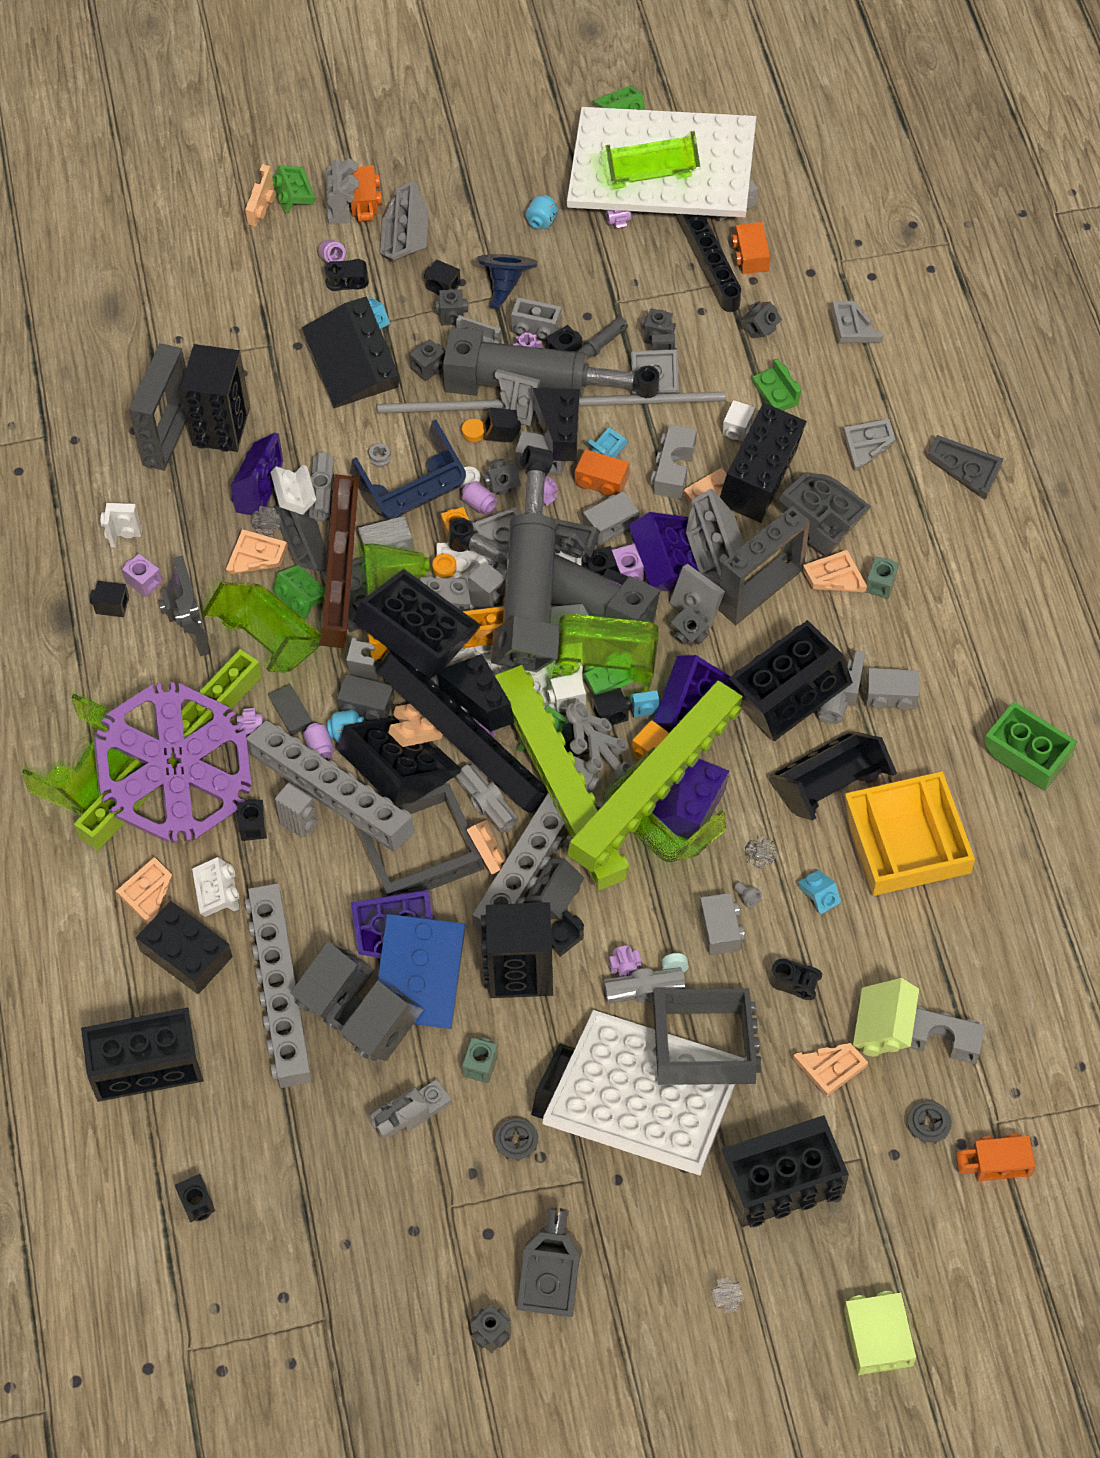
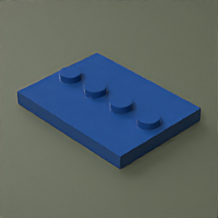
M387 914L378 981L390 989L392 986H395L424 1009L414 1025L452 1029L466 924Z

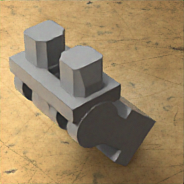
M349 158L343 162L335 159L331 162L332 165L326 168L328 223H351L350 202L354 200V191L359 187V181L353 174L358 170V164Z

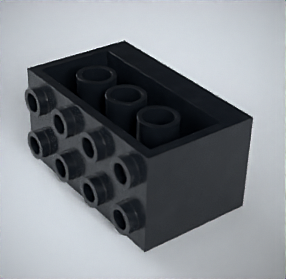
M193 344L180 388L192 446L203 449H219L224 452H238L250 410L240 350Z
M763 402L727 472L720 498L730 510L757 522H762L797 452L807 422L806 420Z
M808 620L796 626L792 632L781 640L776 641L773 646L762 654L757 655L750 663L729 677L732 689L743 696L740 707L773 741H776L853 683L844 655Z
M550 902L486 905V915H481V948L484 988L490 989V998L553 996Z
M189 1007L81 1028L87 1078L97 1102L204 1082L197 1033Z
M825 1115L721 1149L719 1170L741 1227L748 1225L750 1227H757L762 1225L766 1219L773 1217L781 1219L790 1215L791 1211L800 1208L801 1210H808L824 1200H827V1202L838 1200L845 1193L849 1173Z

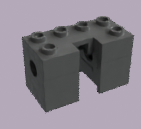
M327 941L290 994L297 998L295 1003L307 1012L310 1010L319 1017L325 1018L323 1021L335 1030L338 1028L340 1030L339 1033L347 1041L356 1045L354 1050L366 1059L369 1057L374 1061L377 1059L387 1061L424 1009L395 986H392L390 989L378 980L363 1000L359 998L357 994L371 977L374 970L346 948Z

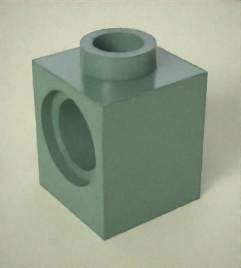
M876 556L867 579L865 593L889 599L897 577L899 563L888 558Z
M471 1038L462 1066L463 1077L489 1083L498 1057L497 1044H494L493 1041L487 1038ZM479 1055L487 1057L484 1061L475 1060Z

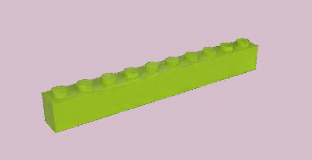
M239 649L199 693L232 709L261 679L262 673L259 661ZM190 701L182 709L184 739L213 720L211 710L193 701ZM230 710L225 712L223 715L226 716L230 712ZM173 755L167 761V764H171L174 770L175 766L179 763V760H175ZM135 759L115 782L122 781L146 764ZM109 792L103 793L74 823L78 838L97 852L125 823L114 817L122 812L120 808L115 813L111 814L109 812L115 807L113 800L109 799L104 803L102 802L103 797ZM151 792L150 794H148L147 796H145L133 805L134 812H136V810L152 795L153 792Z
M520 665L496 674V679L511 703L513 724L571 839H573L598 812L596 809V799L592 792H587L584 775L581 771L577 772L573 754L571 751L567 752L564 747L565 740L560 731L556 732L554 718L550 711L546 712L542 694L540 692L536 693L531 673H526L523 666ZM616 849L610 853V858L603 867L599 865L593 873L588 870L598 891L627 880L628 861L625 855H620Z
M717 681L570 841L567 856L592 873L599 865L603 867L609 860L610 853L614 849L618 850L623 845L626 835L637 830L644 815L648 817L653 812L656 806L655 803L659 799H665L674 782L678 784L683 778L685 770L688 767L692 768L697 763L700 753L703 750L707 752L712 746L714 738L717 735L721 736L725 732L728 722L731 719L736 720L742 711L740 705L743 696L722 682Z

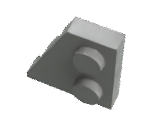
M855 301L832 302L831 311L839 343L882 342V332H876L871 326L872 321L867 315L862 313L861 308Z
M497 369L495 371V378L499 381L501 387L500 395L506 409L516 410L521 424L531 426L535 414L532 388H539L540 380Z
M890 419L847 426L843 429L854 471H858L895 442Z

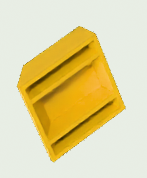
M943 771L845 793L850 831L873 896L972 873L975 858Z

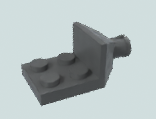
M548 1207L545 1228L539 1230L529 1239L524 1248L517 1310L573 1317L582 1247L573 1234L567 1231L566 1225L569 1210L560 1208L558 1221H556L557 1208Z

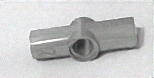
M319 452L313 456L312 475L310 478L316 501L309 508V517L316 521H325V519L330 518L334 457L327 452Z
M474 764L461 768L460 774L456 775V780L469 794L476 810L481 815L485 814L500 833L513 829L518 822V817L505 803L498 787L493 782L489 783Z
M644 968L634 971L630 976L604 979L607 1004L633 999L641 1003L654 1000V989L686 988L682 968L655 972L652 969Z

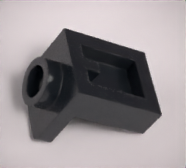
M566 910L563 913V920L551 928L552 949L560 957L584 939V924L577 915L572 916Z

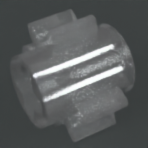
M259 506V511H255L252 514L251 525L256 529L257 534L272 536V531L279 529L281 518L279 514L275 513L276 508Z
M757 835L756 841L750 840L744 850L745 856L748 859L747 863L760 869H764L765 864H772L776 858V848L773 846L774 841Z
M730 1276L716 1279L717 1287L711 1288L715 1308H724L725 1314L738 1311V1303L744 1302L740 1283L738 1281L732 1282Z

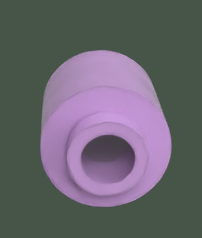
M326 239L319 245V256L324 261L329 263L331 261L344 260L346 251L341 243L332 239Z
M477 481L464 486L462 500L479 513L486 515L494 510L497 505V499L492 492Z
M319 723L309 725L303 733L307 747L315 749L321 757L329 760L334 755V746L327 727Z

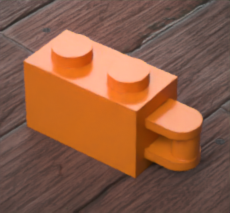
M374 165L358 167V170L353 174L359 181V187L354 191V200L351 202L352 217L358 216V222L374 221L373 215L379 214L378 205H382L381 191H376V188H380L379 174L375 175Z
M1010 1134L1005 1138L999 1139L986 1136L975 1141L972 1150H963L956 1153L959 1173H976L977 1181L1030 1177L1035 1169L1030 1136ZM968 1159H974V1164H969Z

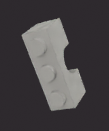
M669 424L668 432L663 433L661 439L663 451H658L656 458L658 470H653L651 484L654 485V495L682 500L683 490L687 482V467L677 465L675 462L680 460L692 462L697 440V429Z
M917 1006L911 1047L908 1048L924 1052L926 1042L930 1037L943 1036L949 1040L952 1046L950 1058L977 1064L986 1025H982L973 1019L962 1020L954 1018L948 1013L937 1014L929 1012L925 1008Z

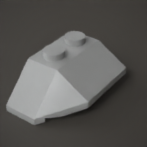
M415 181L396 188L393 194L395 197L389 203L382 219L380 254L392 260L408 256L427 247L429 212Z
M709 489L692 499V509L688 518L686 535L699 572L721 586L722 563L745 544L734 513L713 489ZM732 561L730 565L735 568L736 562Z

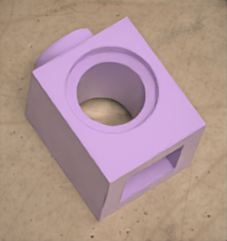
M635 544L612 550L617 563L618 573L628 577L632 576L640 581L644 580V566Z
M140 554L128 560L122 568L125 582L144 597H147L163 582L160 569Z

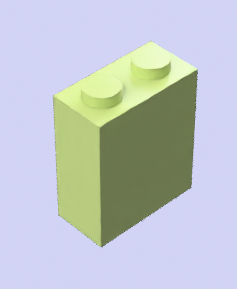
M903 978L863 987L853 1046L871 1057H876L886 1052H898L899 1049L911 1047L919 988Z
M883 1291L878 1293L876 1297L866 1298L864 1295H858L846 1301L844 1314L858 1375L914 1366L916 1354L901 1293L893 1294V1291Z

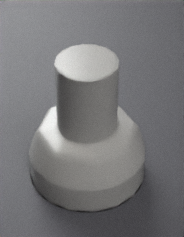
M742 882L737 883L734 888L742 896V901L748 908L754 907L762 897V892L758 888H748Z

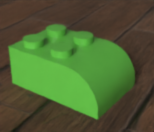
M1014 701L985 736L987 749L999 762L1046 791L1072 758L1077 744L1075 739Z

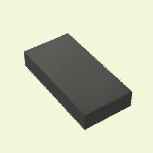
M291 684L268 694L271 703L291 736L313 724Z

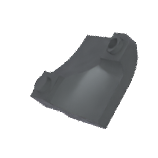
M809 472L799 477L778 499L788 509L793 506L810 520L808 533L810 539L808 542L825 556H828L839 545L842 539L871 508L868 503L838 480L828 475Z
M183 555L174 557L172 578L167 587L161 590L163 599L158 600L162 614L167 613L169 622L175 621L177 625L183 628L184 633L190 635L200 656L208 655L210 653L206 635L201 623L198 606L194 599L193 588Z

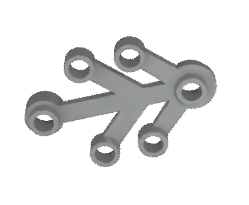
M581 702L571 703L566 708V715L574 728L575 739L570 743L572 751L576 754H581L587 749V742L584 740L585 732L588 736L590 760L586 762L587 770L592 774H596L603 769V763L600 759L601 752L615 770L614 779L619 784H623L636 769L629 762L620 763L613 753L616 755L623 753L627 749L626 742L622 738L606 735L612 729L611 723L606 718L600 719L590 715L589 709Z

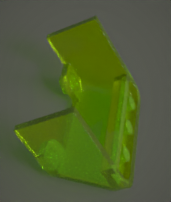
M690 131L682 138L611 149L609 144L605 145L599 152L607 185L612 186L613 189L625 188L626 183L678 175L679 179L692 177V172L700 168L695 131Z
M221 582L202 613L205 617H219L223 620L222 624L231 630H235V628L244 629L273 655L266 668L269 672H291L320 647V633L270 590L259 584Z
M566 614L559 619L558 659L550 664L549 685H551L550 679L556 678L558 673L570 676L579 670L580 665L629 670V678L636 683L642 684V692L649 691L654 676L659 628L656 624L578 614Z
M73 694L71 699L77 717L87 721L89 726L96 731L108 732V728L102 725L101 721L110 710ZM94 739L74 770L66 766H57L50 771L46 778L26 769H23L21 772L28 792L79 815H83L100 797ZM113 748L109 749L107 756L110 778L115 781L130 765L133 758Z
M655 747L648 751L605 790L603 795L604 803L611 798L655 750ZM721 809L689 839L678 838L653 813L648 817L644 815L634 834L665 862L688 859L699 855L726 830L725 812Z

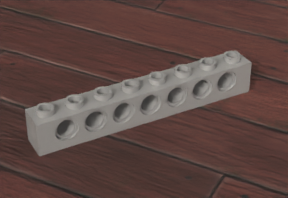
M266 720L245 738L251 756L393 852L415 833L413 817L407 810L399 809L389 798L381 797L375 793L372 787L363 785L357 781L354 775L349 772L345 773L333 761H327L315 749H309L297 737H291L285 733L279 725H273Z
M574 756L575 768L577 772L581 771L584 775L587 792H595L600 784L598 773H590L586 768V761ZM549 793L472 915L473 927L481 930V915H486V905L527 903L525 899L549 859H552L551 856L554 851L558 852L564 842L563 837L567 829ZM549 825L556 826L554 829H547L546 827ZM536 845L544 846L542 849H535L533 847ZM524 865H529L532 868L525 870L521 867ZM512 885L519 886L516 890L509 889Z
M277 883L248 889L249 899H245L247 914H252L253 921L248 922L251 937H256L257 942L256 945H252L254 960L260 961V968H256L258 984L263 983L264 991L259 992L261 1006L262 1008L267 1007L268 1015L263 1016L265 1031H271L272 1039L267 1040L269 1056L274 1055L275 1063L271 1064L273 1080L278 1079L280 1088L312 1083L300 1007L295 1003L297 998L290 994L296 985L280 886ZM264 913H271L268 917H260ZM267 936H275L270 941L264 940ZM271 959H279L275 964L268 963ZM275 982L283 983L280 987H272V984ZM283 1005L287 1007L283 1011L275 1010L278 1006ZM284 1029L290 1030V1033L287 1035H279V1032ZM292 1053L295 1055L289 1060L283 1059L285 1054Z

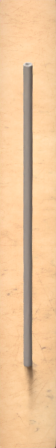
M726 393L657 394L652 398H644L640 395L580 397L579 406L726 401ZM502 400L377 404L378 413L484 410L490 407L506 409L505 403Z

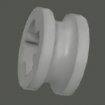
M377 443L370 448L371 464L376 467H384L389 464L391 455L390 449L386 444Z

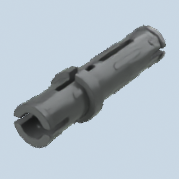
M618 316L590 340L587 339L576 352L587 353L588 359L592 356L596 357L605 345L628 328V324H625L627 321L623 317Z

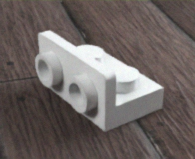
M302 465L295 473L277 466L271 471L279 506L303 515L316 501L308 467Z
M106 503L105 512L101 513V526L105 527V539L109 540L111 548H116L118 536L124 538L141 537L142 526L135 504Z
M217 857L192 869L201 915L207 917L224 908H229L233 911L239 910V893L235 887V871L231 864Z

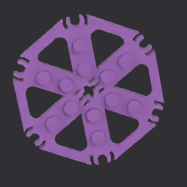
M171 682L169 684V692L162 690L161 683H157L154 692V684L107 713L101 721V724L108 728V732L97 730L94 737L99 796L102 793L109 792L102 799L103 803L109 799L115 802V807L109 812L111 814L115 813L120 808L122 812L115 815V818L167 843L171 839L172 843H176L177 833H182L185 836V842H189L192 832L194 841L238 811L237 802L245 801L239 798L238 792L241 791L248 794L252 784L247 740L245 739L246 729L236 733L243 726V723L241 722L238 725L230 723V719L235 715V712L228 713L226 717L223 715L231 709L230 707L183 684L177 683L175 685L174 682ZM184 700H191L211 710L213 720L184 739L181 703ZM151 702L154 705L157 739L127 725L124 721V716L142 703ZM230 741L237 747L239 771L235 775H230L201 761V759ZM113 748L146 765L122 781L115 782L109 776L107 752ZM171 755L174 756L175 760H179L175 770L171 764H167ZM189 785L223 802L222 808L204 821H196L192 816ZM162 786L165 822L163 824L152 822L136 814L133 810V805Z

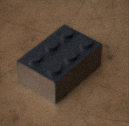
M171 900L136 937L140 952L196 994H199L233 957L228 942Z

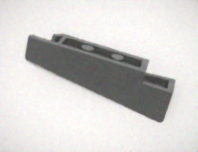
M274 489L271 493L278 503L276 491ZM278 503L272 510L288 544L295 565L321 572L325 571L326 550L317 521L309 517V509L302 515L281 508Z

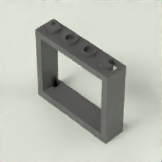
M159 343L129 408L142 465L149 469L154 468L165 471L187 422L180 391L186 365L182 348ZM164 391H166L168 405L157 427L154 413Z
M793 506L790 507L722 563L720 588L725 593L719 606V612L734 625L740 623L803 571L810 525L809 519ZM785 545L783 554L744 585L746 576ZM732 561L736 562L735 568L730 565Z
M449 783L437 787L415 802L397 805L396 807L401 810L405 809L410 814L447 801L470 851L468 854L390 883L371 837L355 826L385 897L431 890L484 870L483 858L467 831L469 829L468 823Z
M749 988L654 989L653 1012L658 1085L756 1084V1073H761V1056H756V1053H759L760 1050L759 1037H754V1034H757L758 1024L757 1018H752V1015L756 1013L755 1002L750 1000ZM741 1013L745 1061L669 1062L666 1014Z

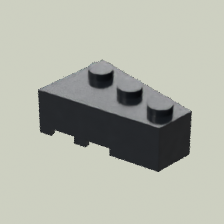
M532 388L533 409L539 419V425L545 435L548 449L553 452V461H577L580 389Z
M482 654L448 666L437 674L439 687L454 699L460 707L462 706L468 710L470 716L490 732L514 723L511 703Z

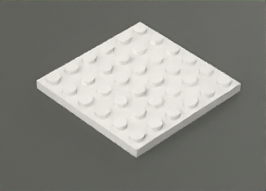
M593 1010L546 1110L542 1124L701 1176L736 1084L658 1085L655 1029ZM668 1034L669 1062L745 1060L743 1057Z

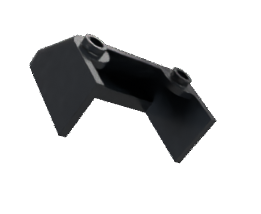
M851 731L832 739L770 774V778L774 787L796 816L814 820L816 819V809L819 807L818 801L856 780L871 783L876 781L881 773L894 776L897 774V771L882 737Z

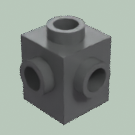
M462 289L439 290L440 300H435L436 314H441V326L456 325L458 316L464 317V312H468V301L463 299Z
M771 301L755 302L748 308L749 312L740 319L751 338L765 337L773 333L777 329L776 325L782 321L777 308Z
M650 309L648 317L644 316L641 324V330H644V343L652 344V335L674 334L676 323H672L673 313L666 312L665 310Z
M429 339L425 343L418 345L409 354L410 367L427 381L435 374L443 371L446 351L440 344H436Z
M497 459L491 461L489 466H485L486 473L483 474L484 484L493 493L497 492V495L510 493L511 488L521 486L517 465L513 460L504 462V459Z
M689 606L681 611L670 623V627L676 632L674 634L675 638L683 645L687 643L691 647L695 642L699 645L708 636L706 633L709 628L707 624L708 619L700 611L694 612ZM688 626H693L695 629L690 630Z
M490 1304L485 1310L480 1309L471 1319L472 1339L482 1349L485 1347L491 1354L498 1347H503L511 1338V1319L500 1308L496 1310ZM491 1323L495 1325L492 1328L488 1327Z

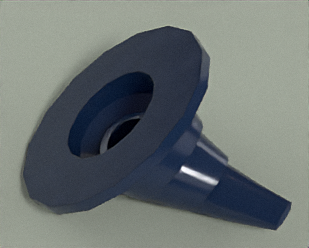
M489 254L478 256L477 262L489 266L490 277L493 279L492 290L494 292L490 308L498 309L518 283L523 270L537 267L538 262L528 257L516 255Z

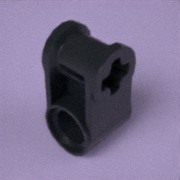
M364 260L331 261L325 266V274L327 275L325 284L329 290H359L367 287L369 284L367 264Z
M782 958L776 960L772 965L769 981L776 990L796 995L801 999L814 1000L816 997L815 988L817 982L822 978V972L815 967ZM777 972H784L788 977H780Z

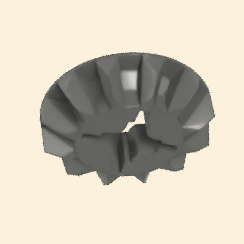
M932 1101L921 1102L910 1111L908 1128L912 1131L914 1138H919L923 1143L934 1142L936 1144L938 1141L945 1139L951 1130V1116L947 1109L939 1103ZM926 1114L931 1121L938 1122L934 1124L933 1131L929 1129L928 1125L923 1126Z
M520 1118L509 1119L497 1129L495 1144L498 1152L504 1155L507 1160L516 1159L519 1161L525 1157L529 1158L534 1150L537 1149L538 1133L535 1127L527 1120ZM515 1131H517L520 1139H524V1141H520L518 1149L514 1146V1142H509V1140L514 1138Z

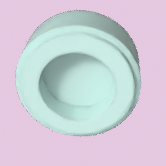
M681 953L669 954L661 961L662 970L682 968L684 973L689 967L687 957Z

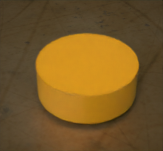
M478 419L465 421L462 425L463 438L469 442L482 440L485 436L483 422Z
M440 554L432 562L433 572L440 578H450L457 571L456 559L450 554Z

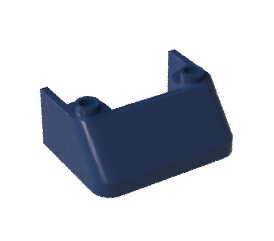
M436 419L431 423L429 437L439 454L429 460L427 466L429 474L394 491L388 492L382 485H372L357 457L352 459L350 474L354 477H359L358 488L367 504L387 519L397 518L464 484L466 471Z

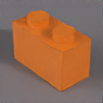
M763 222L736 225L735 234H732V246L737 248V252H735L736 265L741 266L742 274L769 271L770 254Z
M587 449L584 450L575 469V485H579L584 489L601 492L606 496L621 493L629 477V462Z

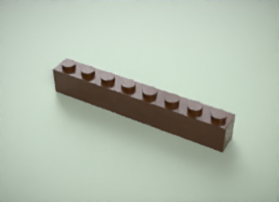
M335 474L319 646L344 649L348 627L359 477Z

